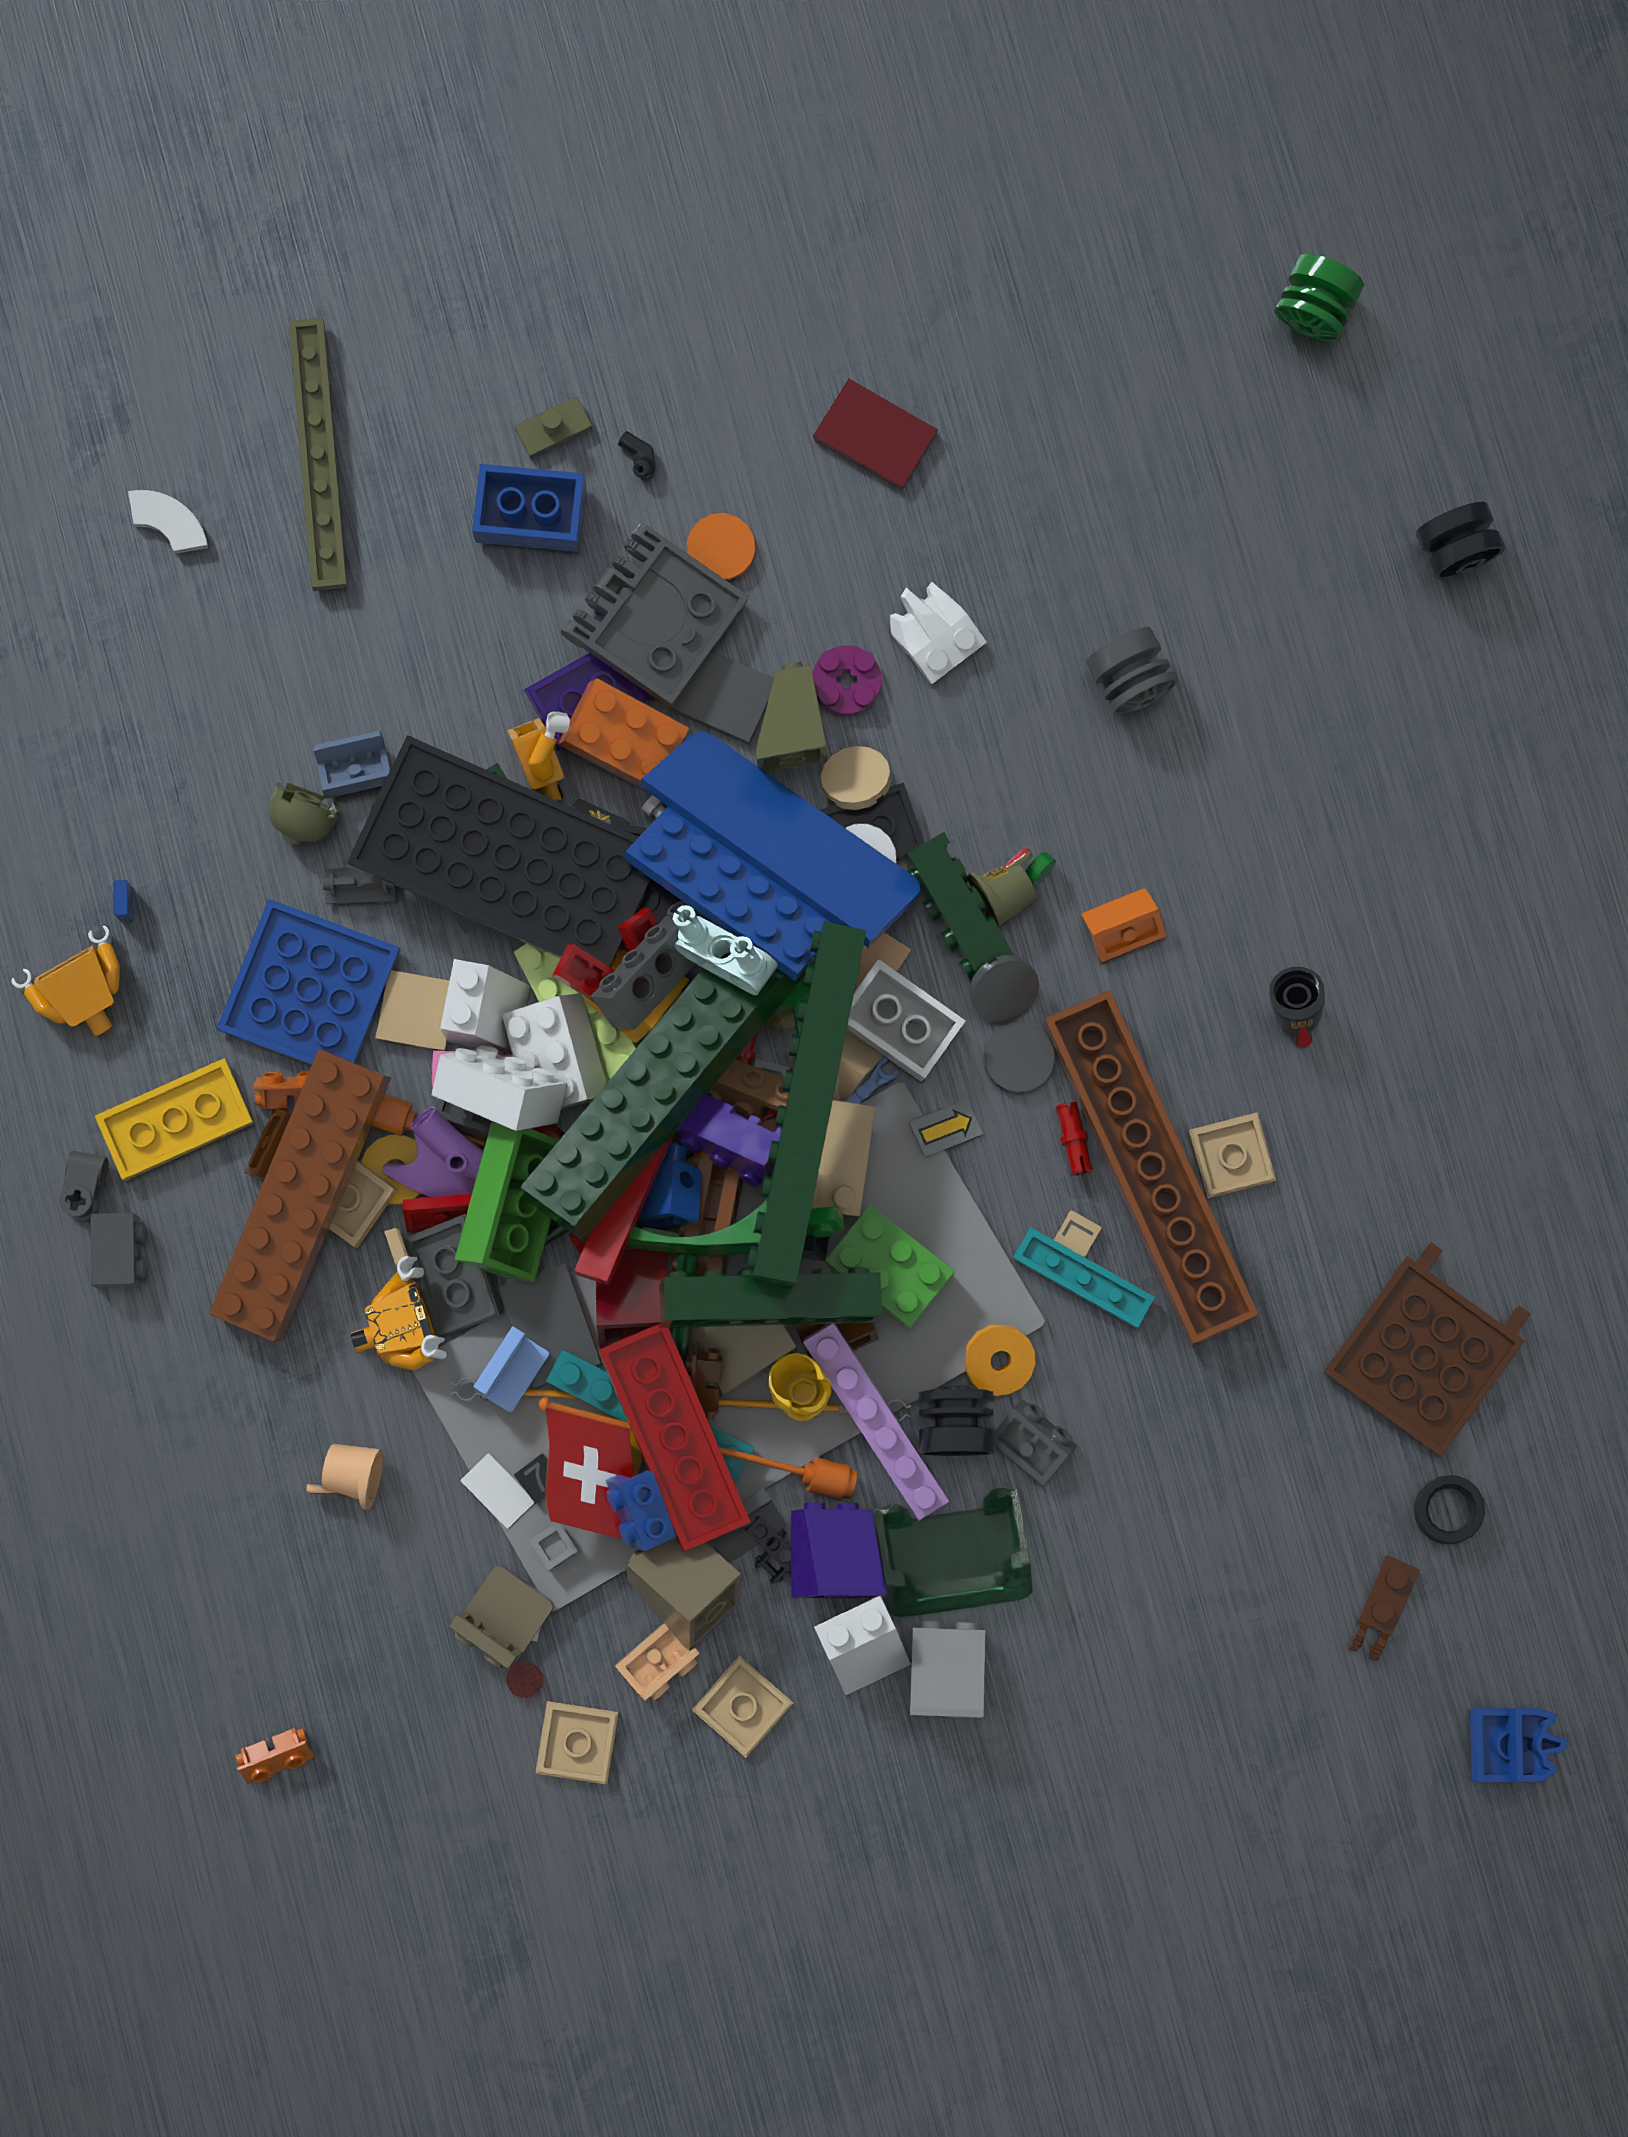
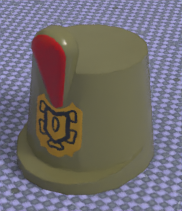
M1029 848L1020 850L1005 865L980 876L975 872L968 874L970 887H974L979 892L987 908V911L984 912L987 918L992 917L998 927L1037 900L1034 886L1020 865L1033 857Z

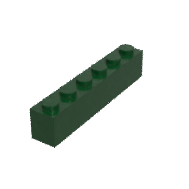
M865 1267L848 1269V1273H834V1269L831 1268L814 1269L812 1274H798L797 1283L794 1288L751 1279L752 1270L742 1271L739 1276H726L725 1271L716 1270L705 1272L704 1276L690 1277V1272L677 1271L669 1273L668 1277H663L659 1284L661 1328L877 1323L883 1315L880 1272L870 1273L869 1268Z

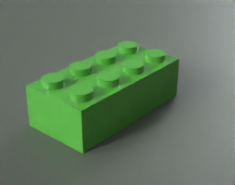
M491 1122L454 1260L506 1279L535 1282L551 1218L532 1205L520 1187L559 1140L530 1128L515 1131L499 1123Z

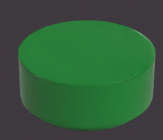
M1047 852L1038 855L1025 871L1034 887L1047 877L1056 864V860Z

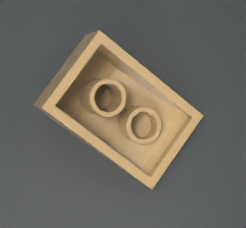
M833 1100L811 1209L835 1206L841 1214L860 1217L875 1106Z

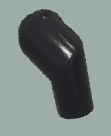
M625 431L618 442V446L633 454V472L637 477H651L656 469L653 447L632 433Z

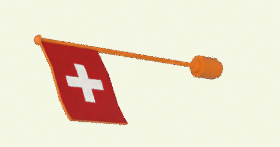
M548 1397L542 1398L539 1401V1408L544 1412L546 1411L549 1440L545 1493L550 1521L622 1539L618 1529L621 1521L617 1511H613L607 1501L606 1492L609 1489L605 1480L616 1475L632 1477L633 1463L629 1423L549 1402ZM719 1446L722 1455L802 1475L801 1482L806 1484V1491L841 1500L842 1497L850 1499L855 1489L857 1471L851 1470L849 1465L814 1457L812 1463L806 1462L804 1468Z

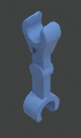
M881 1059L871 1077L863 1085H860L845 1102L860 1104L866 1101L874 1090L892 1083L896 1079L899 1069L897 1068L891 1075H885L881 1067L885 1066L889 1059Z

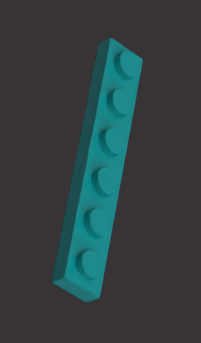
M562 1349L546 1382L622 1421L628 1422L607 1371ZM709 1424L718 1446L752 1454L754 1446ZM723 1455L731 1477L738 1480L748 1461Z

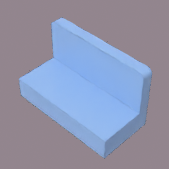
M512 1326L473 1387L476 1392L509 1413H512L548 1359L549 1352L526 1338L525 1333Z

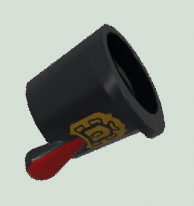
M1290 967L1280 971L1273 978L1269 986V996L1279 1026L1285 1031L1295 1034L1294 1039L1297 1046L1308 1047L1313 1040L1310 1031L1318 1026L1322 1018V1011L1325 1005L1324 984L1320 976L1313 970L1305 967Z

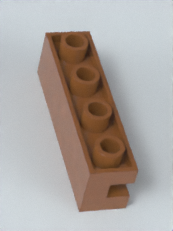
M702 1150L695 1152L693 1158V1167L699 1168L702 1172L698 1223L680 1227L679 1237L710 1234L736 1223L744 1180L740 1178V1173L733 1168L728 1167L725 1170L715 1165L709 1159L710 1155ZM675 1253L672 1272H677L678 1256L681 1253ZM697 1255L698 1266L696 1276H704V1273L708 1271L720 1270L726 1272L729 1255Z

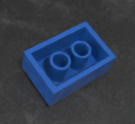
M480 464L472 527L475 542L579 552L587 486L584 473Z

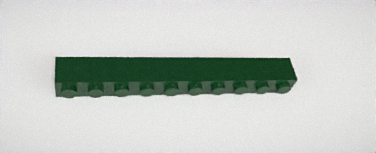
M824 921L821 931L814 930L810 952L816 953L814 965H807L803 980V986L809 987L807 1000H800L796 1015V1021L802 1022L800 1035L792 1036L789 1056L795 1057L793 1070L785 1071L782 1091L788 1092L786 1105L778 1106L775 1127L781 1128L779 1140L771 1141L767 1162L774 1163L771 1177L764 1176L760 1195L762 1198H767L764 1212H757L753 1233L760 1234L757 1248L750 1247L746 1268L752 1269L751 1279L792 1288L797 1283L866 930Z

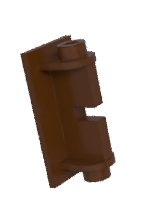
M696 1342L694 1353L687 1354L685 1368L688 1375L691 1376L692 1385L707 1420H713L715 1414L719 1411L720 1387L706 1386L707 1382L720 1383L723 1357L719 1355L720 1350L716 1348H707L705 1352H699L700 1342Z

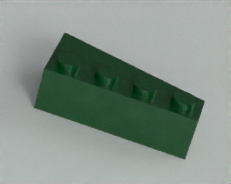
M945 832L907 853V868L909 870L907 872L918 880L920 890L927 900L923 902L926 912L932 921L936 919L940 921L945 929L941 932V936L951 951L955 948L963 959L959 962L960 968L970 981L986 962L991 964L997 960L996 957L1014 954L992 917L987 918L984 912L987 911V908L979 892L974 887H968L966 882L969 879L959 858H951L948 854L947 845L950 841Z

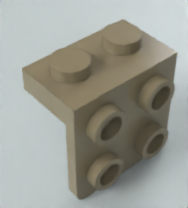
M498 1565L492 1569L467 1608L456 1615L449 1627L456 1631L454 1636L460 1642L469 1647L475 1645L484 1651V1658L498 1668L505 1666L508 1669L520 1659L552 1612L554 1604L549 1598L502 1565Z

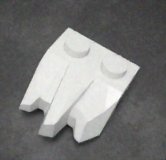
M931 582L926 588L928 597L925 600L917 597L906 587L900 598L908 613L904 616L896 613L890 615L891 635L903 652L910 656L929 684L936 682L987 643L962 607L936 584Z

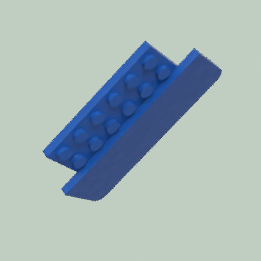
M706 732L692 734L641 780L640 787L668 807L625 851L624 859L720 928L737 937H748L752 941L753 946L771 956L778 964L777 968L794 981L806 970L807 965H810L815 960L816 953L810 952L811 940L814 930L821 931L824 921L866 930L864 946L869 948L906 911L919 895L920 884L913 875L712 734Z

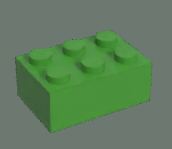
M871 1205L867 1207L825 1260L826 1266L834 1269L835 1273H848V1269L857 1267L869 1268L870 1273L880 1272L882 1310L908 1331H911L953 1278L955 1272Z

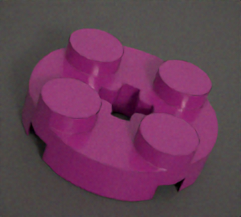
M843 645L823 652L812 672L818 702L826 707V710L838 716L848 717L861 714L876 701L881 691L882 678L878 664L870 652L856 646ZM848 672L851 677L857 679L856 683H851L850 689H843V684L837 683V678L842 677L843 673Z

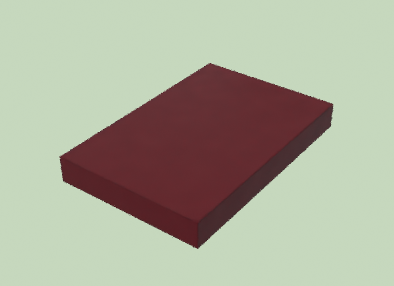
M848 378L815 431L813 439L903 490L937 435L938 429Z

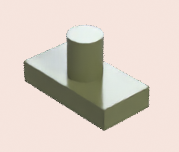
M577 396L515 425V429L530 459L593 430Z

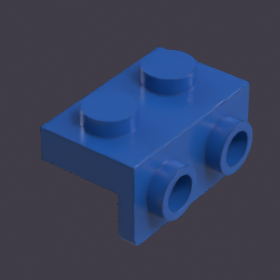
M647 1470L631 1478L616 1475L605 1480L609 1489L606 1492L607 1501L612 1510L618 1513L621 1521L618 1529L626 1545L647 1551L675 1538V1530L652 1471Z

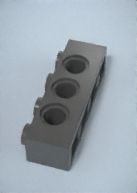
M680 900L668 909L667 915L663 920L646 932L645 939L623 957L622 963L613 973L605 976L600 981V987L591 995V998L613 1028L634 1031L695 965V963L680 954L674 946L679 939V928L673 921L674 913L679 915L677 911L679 907L689 906L684 901ZM694 909L696 916L713 923Z

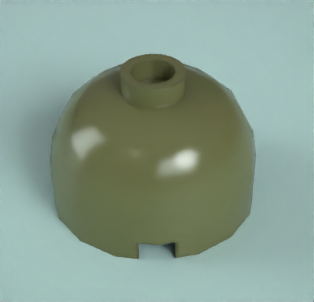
M277 782L270 797L268 814L272 825L282 833L280 838L289 844L300 846L302 841L311 843L326 837L335 825L341 808L334 802H332L331 807L322 804L321 801H323L324 796L314 791L287 783L285 789H283L281 782Z

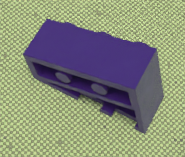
M706 1094L677 1129V1135L680 1138L679 1142L693 1152H697L699 1149L710 1155L709 1159L722 1169L727 1170L728 1167H731L738 1171L740 1178L749 1185L758 1187L760 1184L762 1186L764 1176L771 1177L774 1163L767 1162L771 1141L779 1140L781 1128L778 1127L774 1133L760 1126L762 1123L760 1118L751 1115L749 1119H746L734 1112L736 1110L734 1106Z

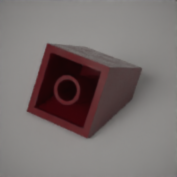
M627 1249L622 1255L610 1286L596 1282V1326L600 1349L661 1323L659 1284L663 1277H668L669 1274L667 1252Z

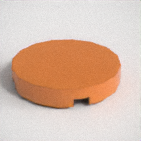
M727 513L710 514L700 519L690 530L686 542L687 554L726 581L742 577L751 567L756 554L755 540L749 526L739 517Z

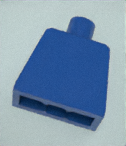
M678 1144L669 1145L664 1161L660 1166L636 1222L637 1224L649 1228L667 1230L698 1223L702 1172L699 1168L685 1164L686 1147Z

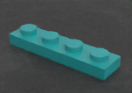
M1031 1227L1013 1257L1014 1261L1135 1329H1138L1155 1298L1153 1295Z

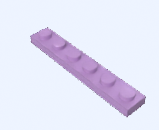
M826 1324L804 1338L803 1343L809 1353L819 1363L821 1369L827 1373L832 1382V1388L918 1520L947 1504L949 1498L919 1454V1451L837 1325Z

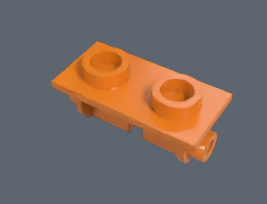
M309 1071L299 1072L297 1077H283L281 1072L263 1073L261 1077L256 1078L253 1084V1090L261 1089V1092H255V1105L262 1106V1109H287L288 1096H294V1104H296Z
M292 1728L273 1736L272 1740L275 1749L269 1751L265 1740L242 1748L241 1753L235 1755L239 1765L237 1769L246 1783L266 1781L272 1774L285 1769L301 1767L307 1760L315 1758L314 1753L306 1743L308 1742V1737L304 1728L300 1730Z

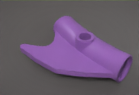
M435 1107L425 1110L410 1126L417 1142L418 1156L416 1160L408 1165L385 1164L383 1166V1173L404 1186L429 1197L472 1194L484 1150L453 1127Z

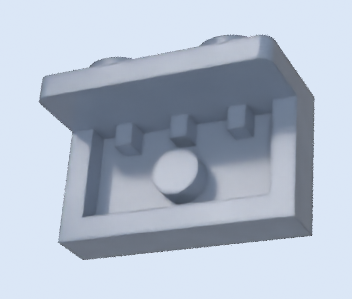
M381 731L362 733L313 746L325 799L383 786L391 770L387 748Z

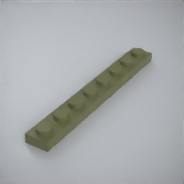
M323 318L289 321L311 587L313 591L348 588L325 322Z

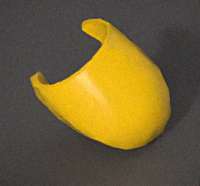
M787 1354L778 1359L771 1368L768 1377L771 1398L776 1406L784 1411L788 1417L797 1421H809L822 1412L832 1394V1382L816 1360L805 1354Z

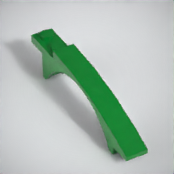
M766 1200L760 1207L739 1222L725 1229L700 1236H663L635 1226L627 1246L648 1251L709 1256L749 1254L750 1247L757 1248L760 1234L753 1233L757 1212H764ZM835 1206L811 1209L806 1235L812 1234L814 1237H829L833 1235L834 1231L844 1230L843 1216Z

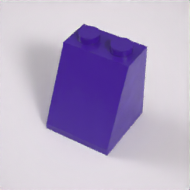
M806 1502L803 1503V1509L791 1511V1598L860 1599L886 1596L885 1581L871 1510H859V1503H837V1509H825V1503Z

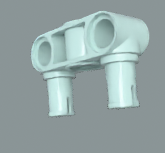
M691 906L679 907L677 909L679 915L676 913L673 915V921L679 928V939L674 945L677 951L688 960L752 995H758L778 967L776 961L764 951L753 946L752 941L748 937H737L713 923L696 916ZM731 952L728 957L721 959L724 954Z

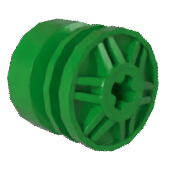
M1306 253L1299 255L1289 276L1292 286L1284 288L1281 294L1282 299H1279L1274 313L1285 325L1299 333L1321 341H1339L1344 331L1343 326L1347 324L1350 318L1347 310L1354 308L1365 284L1362 278L1353 270L1337 261L1315 254Z

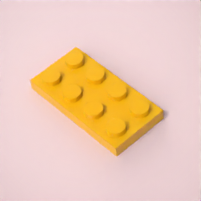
M225 1058L95 1115L123 1181H127L254 1124Z

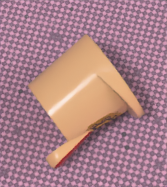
M332 1444L327 1452L323 1466L322 1486L307 1484V1493L341 1494L359 1500L361 1508L369 1511L375 1501L382 1475L383 1450Z

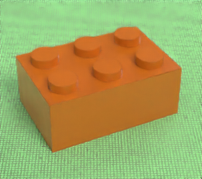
M596 678L588 683L570 719L568 732L562 734L558 745L644 790L640 787L642 778L682 744L689 728Z

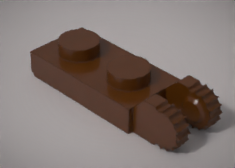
M1389 1555L1385 1556L1357 1620L1359 1625L1349 1649L1357 1652L1361 1648L1367 1628L1370 1627L1380 1632L1370 1651V1658L1375 1661L1379 1660L1388 1637L1392 1636L1420 1569Z

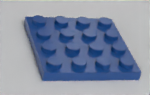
M268 899L216 1029L222 1033L311 1066L318 1049L329 1051L356 1063L384 994L391 970L394 969L401 949L398 946Z

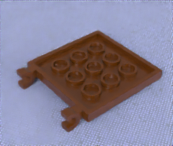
M1431 1242L1417 1262L1408 1256L1405 1258L1323 1373L1438 1457H1442L1525 1342L1516 1334L1531 1314L1521 1306H1518L1510 1315L1505 1325L1492 1318L1428 1271L1443 1251Z

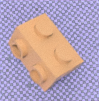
M663 1623L614 1666L644 1701L649 1697L656 1700L670 1688L667 1681L677 1673L681 1677L684 1676L698 1663L694 1658L699 1652L695 1647L690 1651L684 1647L665 1623Z

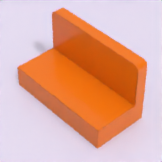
M1145 888L1081 914L1083 922L1091 933L1097 956L1101 962L1167 936L1159 909Z

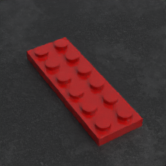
M661 1323L599 1349L598 1353L648 1470L652 1471L682 1551L685 1552L751 1523L669 1328H661Z

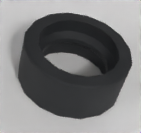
M1457 1475L1440 1476L1428 1482L1418 1493L1414 1504L1415 1520L1421 1532L1430 1540L1441 1544H1458L1471 1538L1481 1527L1485 1516L1484 1499L1479 1489L1468 1479ZM1452 1488L1460 1491L1467 1497L1470 1503L1471 1514L1468 1522L1462 1528L1456 1531H1445L1432 1523L1429 1517L1428 1506L1430 1499L1436 1492Z

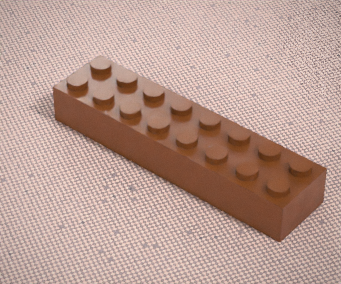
M318 1049L209 1315L273 1342L283 1341L391 1081V1077L329 1051Z

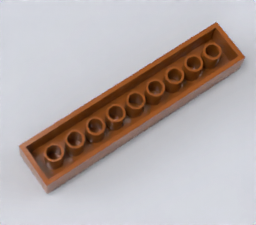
M1111 991L1104 992L1045 1018L1044 1028L1054 1046L1055 1052L1190 1348L1255 1320L1259 1315Z

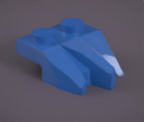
M1471 1708L1472 1782H1543L1556 1773V1766L1548 1761V1754L1564 1752L1568 1742L1567 1739L1550 1735L1547 1731L1548 1726L1555 1723L1557 1714L1539 1708Z

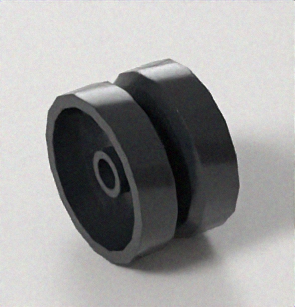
M1474 502L1457 507L1433 518L1417 529L1415 534L1421 549L1426 552H1434L1427 563L1435 579H1447L1469 572L1490 562L1504 552L1506 546L1500 532L1488 529L1494 518L1486 502Z

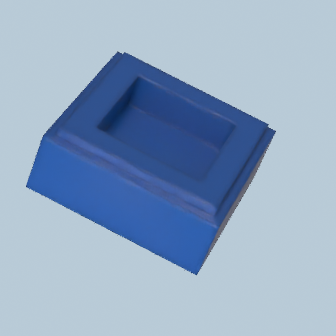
M114 880V915L121 922L133 921V891L131 884L127 880Z

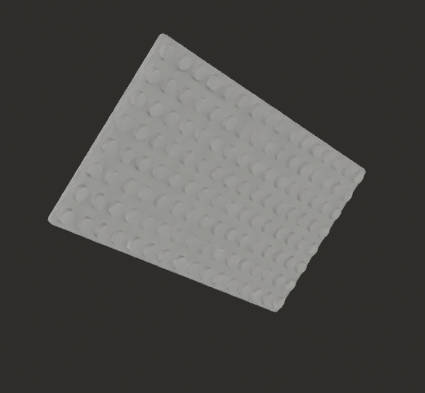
M897 1082L861 1103L875 1106L860 1216L871 1205L955 1272L953 1278L911 1331H908L882 1310L883 1315L877 1323H873L879 1340L854 1350V1353L887 1404L897 1399L903 1401L908 1406L919 1399V1392L935 1389L966 1372L964 1369L965 1349L967 1343L977 1331L993 1324L1010 1325L1028 1336L1044 1325L1045 1320L945 1150L927 1157L924 1156L909 1124L910 1121L924 1115L907 1086L902 1082ZM745 1181L743 1182L736 1223L750 1215L767 1199L760 1197L762 1190L760 1184L758 1187H753ZM841 1214L843 1216L844 1230L834 1231L833 1235L830 1236L826 1259L859 1219V1216ZM680 1227L667 1229L665 1231L679 1233ZM626 1246L625 1250H627V1249H639V1248H634V1247ZM667 1252L669 1273H671L675 1253ZM749 1254L729 1255L726 1276H738V1271L746 1267ZM801 1258L798 1274H812L814 1269L828 1267L823 1261ZM573 1270L569 1274L598 1352L600 1346L596 1326V1281L578 1276ZM505 1309L503 1311L504 1315L481 1323L440 1347V1350L446 1351L445 1359L434 1358L433 1361L413 1371L469 1471L489 1453L522 1487L514 1474L542 1453L548 1459L549 1440L546 1411L544 1412L539 1408V1401L544 1397L523 1396L515 1410L509 1413L480 1395H476L472 1400L465 1401L460 1399L457 1394H451L457 1392L461 1398L469 1399L475 1393H478L473 1387L475 1384L470 1380H464L458 1386L452 1383L457 1384L464 1378L471 1379L475 1383L477 1382L512 1328ZM784 1325L797 1346L798 1353L807 1355L795 1325ZM599 1355V1358H600V1361H601L602 1364L599 1365L598 1367H600V1368L606 1370L605 1367H604V1364H603V1362H602V1360H601V1357H600V1355ZM770 1371L725 1398L719 1391V1398L773 1401L768 1387ZM532 1383L528 1389H534ZM550 1383L536 1388L539 1390L563 1391ZM833 1388L827 1404H839V1411H822L809 1421L794 1420L779 1408L718 1406L719 1411L715 1414L714 1419L708 1420L709 1424L754 1446L755 1448L751 1455L801 1468L805 1466L806 1462H812L814 1457H821L862 1433L849 1412H844V1405ZM548 1397L549 1402L618 1419L581 1399ZM899 1401L889 1404L893 1413L905 1407ZM644 1459L638 1474L648 1470ZM748 1461L739 1479L737 1480L733 1477L732 1479L743 1501L762 1488L766 1489L792 1473ZM546 1497L537 1504L534 1503L508 1529L498 1520L536 1589L553 1602L554 1608L552 1611L563 1608L626 1571L629 1558L638 1550L630 1547V1545H626L622 1539L562 1524L579 1552L552 1570L547 1571L528 1541L556 1523L550 1521Z

